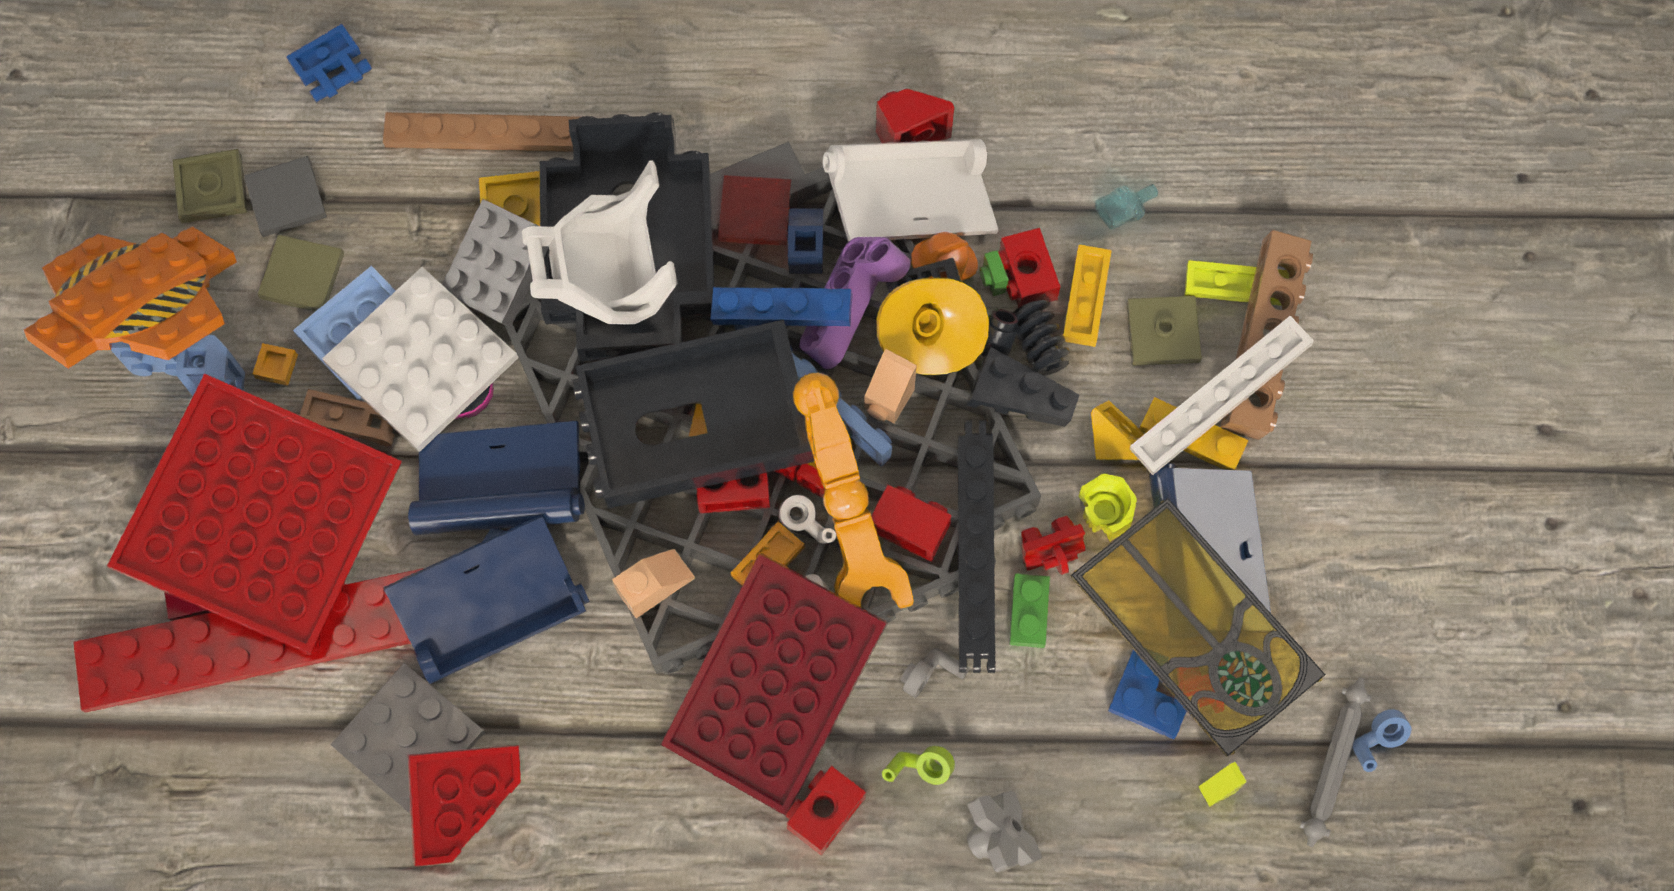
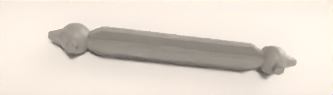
M1361 677L1348 688L1343 687L1342 694L1346 695L1348 702L1341 708L1311 803L1310 811L1312 818L1307 822H1301L1300 828L1304 829L1307 835V845L1313 847L1319 839L1324 836L1329 837L1331 830L1326 828L1324 822L1333 812L1362 717L1360 705L1365 701L1370 702L1372 697L1368 695L1365 689L1364 678Z

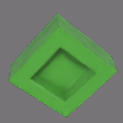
M998 250L986 253L984 255L983 267L979 268L982 283L985 287L990 286L993 296L1006 293L1008 278Z

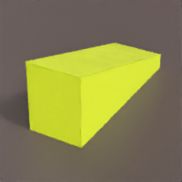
M1233 762L1201 784L1199 789L1210 807L1235 794L1247 781L1237 763Z

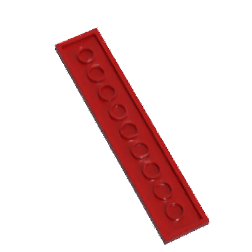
M424 568L343 585L311 655L214 613L74 641L81 710L87 713L411 644L384 591V587Z

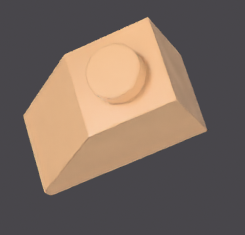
M885 349L864 396V408L868 409L869 415L882 422L885 420L892 423L896 422L915 390L917 365Z
M672 549L641 559L613 578L612 581L622 600L634 617L638 618L695 579V577L676 550Z

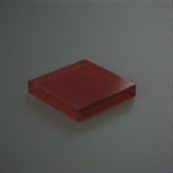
M724 175L718 234L719 241L786 246L791 179Z

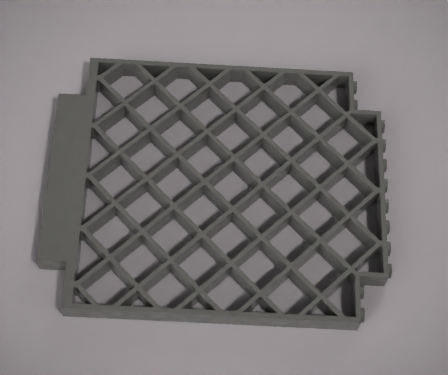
M789 141L711 173L713 240L755 223L743 254L713 244L714 264L735 271L728 288H742L747 276L782 288H825L826 283L809 278L810 274H789V270L754 258L768 226L788 232L789 212L784 210L830 191V196L823 210V244L842 251L848 243L844 231L830 227L838 205L829 174L824 171L823 167L805 174ZM896 240L900 250L910 259L909 270L913 269L911 253L915 246L912 240ZM529 288L514 319V322L524 319L518 333H516L513 324L511 327L505 324L504 326L547 424L558 423L571 392H574L572 379L578 378L576 366L583 365L585 361H580L576 346L565 371L527 358L526 351L540 320L544 321L541 313V298L532 297ZM870 299L863 316L876 320L882 303ZM711 316L701 317L711 321ZM576 323L553 324L576 332ZM712 325L708 336L722 334L726 326L735 329V325ZM785 326L792 349L806 354L800 348V340L803 334L789 330V326ZM846 350L844 357L837 365L873 377L879 361ZM974 362L961 369L971 390L978 374ZM835 367L831 369L822 368L821 373L831 378ZM960 370L949 373L945 384L916 374L914 392L938 400L925 438L879 422L871 415L866 417V422L874 430L880 428L891 439V444L918 453L905 488L914 493L927 457L958 467V449L933 441L946 406L949 404L986 418L992 430L991 433H993V451L998 442L1010 466L1007 467L993 462L994 480L1020 489L1025 495L994 509V531L1004 526V521L1014 516L1021 519L1034 513L1039 505L1041 494L1000 413L994 412L992 407L979 405L977 408L966 406L970 393L954 387ZM537 379L558 386L549 406ZM693 404L677 407L676 411L666 409L646 414L643 417L669 425L663 443L679 439L682 430L690 433L693 417L689 416ZM579 438V455L588 458L586 445L592 443ZM856 445L854 457L859 469L865 451ZM589 462L582 480L580 479V493L584 497L585 512L614 578L623 572L637 538L669 550L675 549L677 553L681 554V558L688 568H690L694 558L732 572L742 561L699 545L712 513L699 512L688 540L643 524L653 499L637 502L631 519L592 506L589 498L594 488L593 478L599 477L597 464L591 466ZM781 474L769 500L770 508L736 510L761 520L749 552L770 531L772 524L775 525L777 522H780L778 508L790 479ZM860 477L859 480L865 485L868 496L880 500L887 486ZM723 483L714 484L706 487L710 489H718L723 485ZM697 489L684 491V493L697 497ZM917 496L915 497V498H917V499H919V500H921V501H923V502H925V503H927V504H928V502H929L928 500L919 498V497H917ZM945 507L948 510L947 513L952 515L950 526L956 529L941 568L892 551L894 543L885 540L883 547H881L883 556L895 560L906 573L931 581L912 590L913 605L902 609L891 599L869 609L878 587L876 586L865 592L861 608L889 623L896 618L895 614L907 608L909 612H913L927 605V600L940 594L941 598L956 593L958 591V570L950 574L948 572L958 548V511ZM790 514V517L793 520L800 519V517ZM830 514L825 526L822 527L825 529L831 528L835 531L833 517ZM601 525L624 533L615 557ZM806 530L793 531L795 533L815 539ZM837 535L835 540L830 543L821 544L818 542L805 576L818 574L829 545L840 548ZM736 582L722 618L676 601L681 588L653 607L659 610L649 634L641 616L635 618L628 608L656 674L661 672L671 674L683 668V662L695 657L697 660L706 658L742 588L740 583ZM670 614L716 630V632L659 657L656 653V648Z

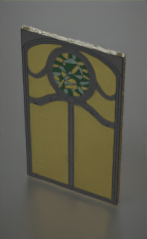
M1169 498L1162 500L1157 507L1083 566L1074 570L1070 576L1226 757L1233 755L1235 750L1315 683L1322 681L1326 675Z

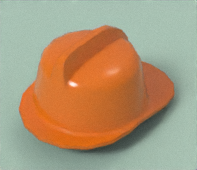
M950 232L936 233L931 238L921 241L914 247L911 253L913 268L954 258L961 281L974 276L978 269L977 257L967 241ZM946 271L940 273L941 278H948Z

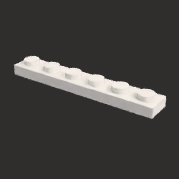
M1289 316L1130 446V450L1149 472L1154 475L1312 346L1314 340Z

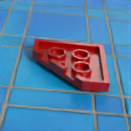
M518 745L407 755L413 865L416 867L452 863L462 852V848L475 833L481 830L509 793H512L521 783Z

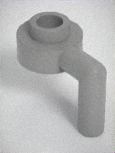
M933 648L923 661L920 660L917 665L910 663L901 677V681L905 683L903 691L917 698L937 665L962 680L967 675L970 667L967 666L966 673H959V660L939 648Z

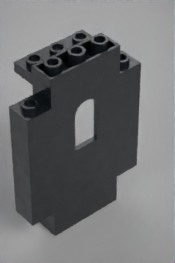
M654 112L646 116L631 117L626 114H618L612 118L582 116L578 119L569 120L573 160L555 157L549 159V161H539L540 226L554 227L565 215L590 195H612L614 190L621 185H635L648 162L653 161L656 166L659 187L648 202L646 222L654 266L657 273L668 261L673 262L677 285L655 315L637 324H607L558 299L541 298V313L545 324L576 323V349L580 361L605 360L683 342L682 318L711 316L713 287H715L709 153L687 151L683 154H677L674 119L671 115ZM548 248L543 259L547 279H553L549 258L550 250Z

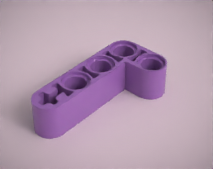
M856 237L850 240L843 248L825 288L852 290L851 326H806L800 340V348L825 369H831L839 364L846 353L878 282H895L900 280L910 268V259L885 237Z

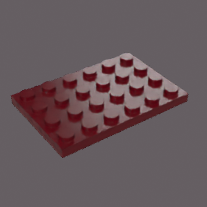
M759 554L661 745L786 816L800 793L888 622L772 558Z

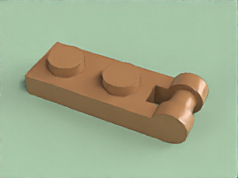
M308 389L299 416L343 435L373 441L383 446H392L395 437L392 433L394 428L366 402ZM373 418L382 420L379 429L370 427Z

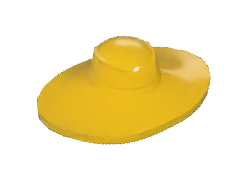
M923 278L900 285L887 295L880 305L876 318L877 338L882 351L884 352L887 349L917 365L916 373L922 375L948 374L972 364L983 352L988 339L989 318L980 295L972 287L954 279Z

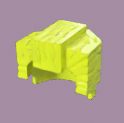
M1103 473L1081 486L1078 497L1085 506L1083 518L1086 519V524H1088L1089 528H1092L1094 533L1102 529L1109 541H1112L1131 527L1137 498L1124 478Z

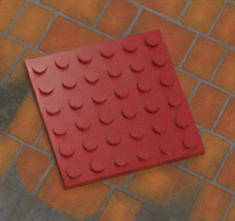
M204 373L107 567L311 655L402 461Z

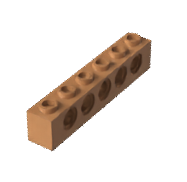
M1272 230L1262 240L1236 359L1264 337L1263 329L1272 331L1289 316L1299 324V316H1295L1297 305L1301 304L1306 292V285L1302 284L1304 273L1309 271L1313 260V253H1309L1312 241ZM1278 266L1288 271L1289 279L1279 274ZM1270 298L1279 300L1282 310L1275 309L1271 304ZM1283 369L1254 392L1261 401L1260 407L1254 406L1248 397L1222 418L1220 427L1229 432L1257 440L1272 432L1278 418V413L1274 412L1276 400L1281 398L1285 387V380L1281 379Z

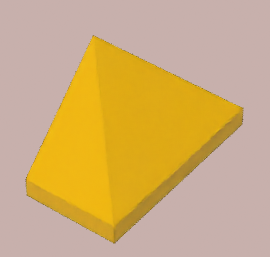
M1110 400L1095 407L1091 412L1096 460H1139L1130 450V446L1142 437L1144 433Z

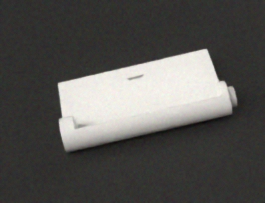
M981 139L831 145L823 155V168L829 174L848 242L856 237H885L889 240L931 238L936 233L941 232L966 236L997 234L999 231L981 176L987 162L986 146Z

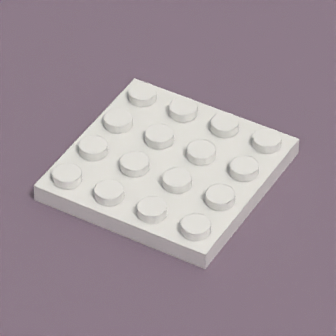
M421 267L322 359L332 371L420 452L518 359V356L513 349L452 293Z

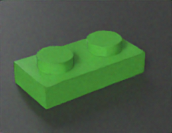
M1015 573L1009 645L1045 648L1050 576Z

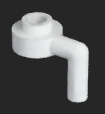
M795 495L787 498L780 505L778 512L779 520L788 530H806L821 544L830 543L835 540V531L831 528H823L815 520V507L808 498ZM793 507L799 508L802 512L799 520H793L790 517V510Z

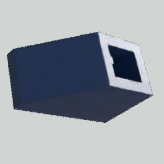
M823 209L789 210V274H823Z

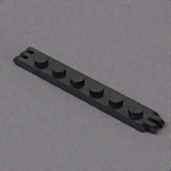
M965 420L964 433H958L959 673H966L967 659H973V673H981V659H987L986 668L988 673H995L993 433H986V420H979L978 433H972V420Z

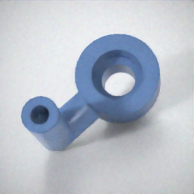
M1390 709L1379 713L1372 722V731L1354 740L1352 748L1364 771L1372 772L1377 767V762L1369 748L1377 744L1388 748L1397 747L1405 743L1410 737L1411 725L1401 711Z

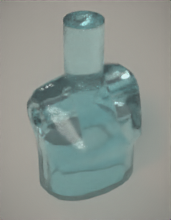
M1151 184L1135 193L1129 186L1122 185L1108 195L1097 199L1095 207L1104 223L1113 230L1126 223L1141 219L1145 215L1146 210L1143 203L1157 197L1158 190Z

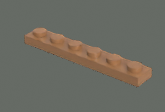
M386 112L383 144L386 148L573 152V145L569 134V120L578 119L581 116Z

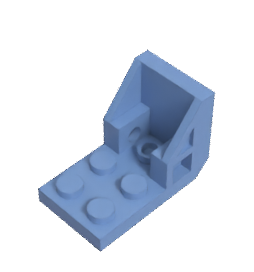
M207 335L170 360L131 351L130 345L127 343H111V351L132 374L150 376L152 372H165L168 375L177 376L192 396L204 373L244 391L245 371L215 335Z

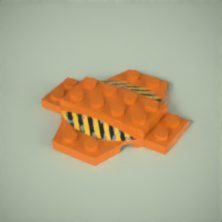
M193 226L180 232L174 238H170L161 232L149 238L147 242L139 244L97 234L42 267L44 275L55 294V298L49 301L53 312L41 317L34 324L25 328L24 333L29 342L68 369L97 350H111V343L116 342L129 344L131 351L170 360L225 324L222 313L206 288L210 287L211 278L237 262L234 252Z

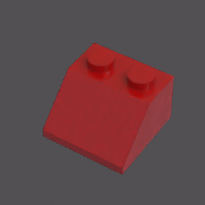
M908 88L899 92H889L877 101L876 134L881 143L947 140L952 137L955 107L952 101Z

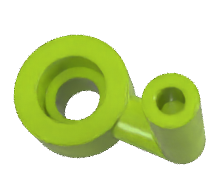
M930 746L921 755L901 751L894 756L882 771V777L884 780L892 782L904 767L917 769L920 777L927 783L940 785L945 783L954 772L955 761L951 753L940 746Z

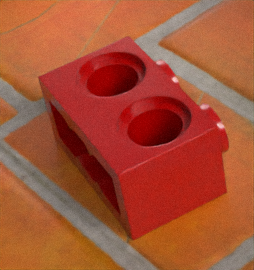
M767 473L755 475L759 478V481L753 486L743 485L741 478L724 482L718 489H710L708 487L697 488L699 512L712 513L770 508Z

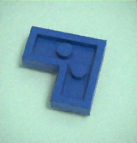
M1133 648L1108 712L1175 740L1187 708L1180 700L1156 691L1161 678L1137 650ZM1146 649L1160 666L1164 665L1169 659Z

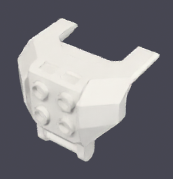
M653 161L648 162L631 191L618 196L590 195L565 215L554 227L531 226L522 230V239L528 248L533 282L530 283L532 297L558 299L607 324H637L658 312L676 287L677 278L674 263L671 261L662 266L657 273L655 271L646 222L648 202L659 187L656 166ZM542 246H549L553 279H547Z

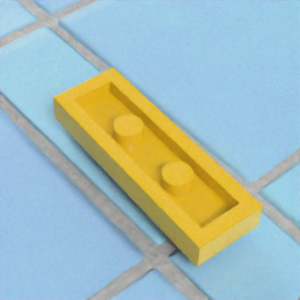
M1078 245L1063 331L1064 342L1096 346L1112 250Z
M1154 397L1139 429L1147 433L1177 407ZM1214 425L1183 451L1223 470H1235L1249 440Z

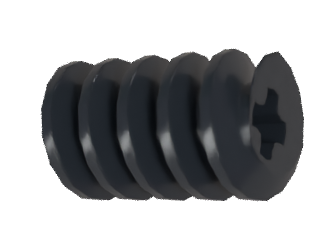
M1046 299L1029 302L1013 312L1018 318L1019 330L1017 337L1023 341L1021 346L1023 351L1028 353L1026 356L1027 361L1033 365L1032 370L1044 376L1064 369L1069 364V361H1064L1063 358L1070 353L1068 347L1058 348L1065 341L1063 335L1053 336L1060 329V326L1057 323L1048 325V322L1055 317V314L1052 311L1043 313V310L1050 305L1049 300Z

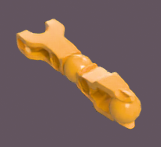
M819 372L809 373L803 376L795 385L793 399L797 410L805 416L808 442L821 483L826 489L823 496L824 506L828 514L833 517L832 520L844 560L843 568L835 579V594L861 607V599L867 590L872 587L883 586L889 589L892 599L899 608L910 607L913 605L914 600L907 573L895 560L883 556L871 513L867 510L869 502L868 491L859 480L860 475L852 450L850 436L836 408L839 400L838 387L835 381L826 374Z

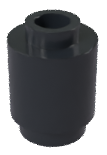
M995 309L988 316V339L981 355L984 357L991 347L1009 357L1019 330L1018 318L1008 310Z

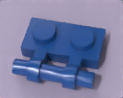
M343 24L286 56L288 62L305 86L315 80L320 84L309 91L315 102L320 101L326 96L330 99L338 94V89L350 82L357 83L363 79L362 75L372 70L366 58L356 64L351 60L360 55L361 52ZM342 65L345 69L343 72L331 79L327 77V73Z

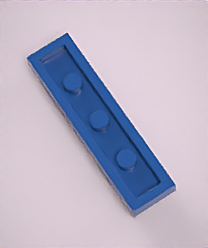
M713 287L710 319L713 325H762L784 320L785 326H851L853 294L851 289Z

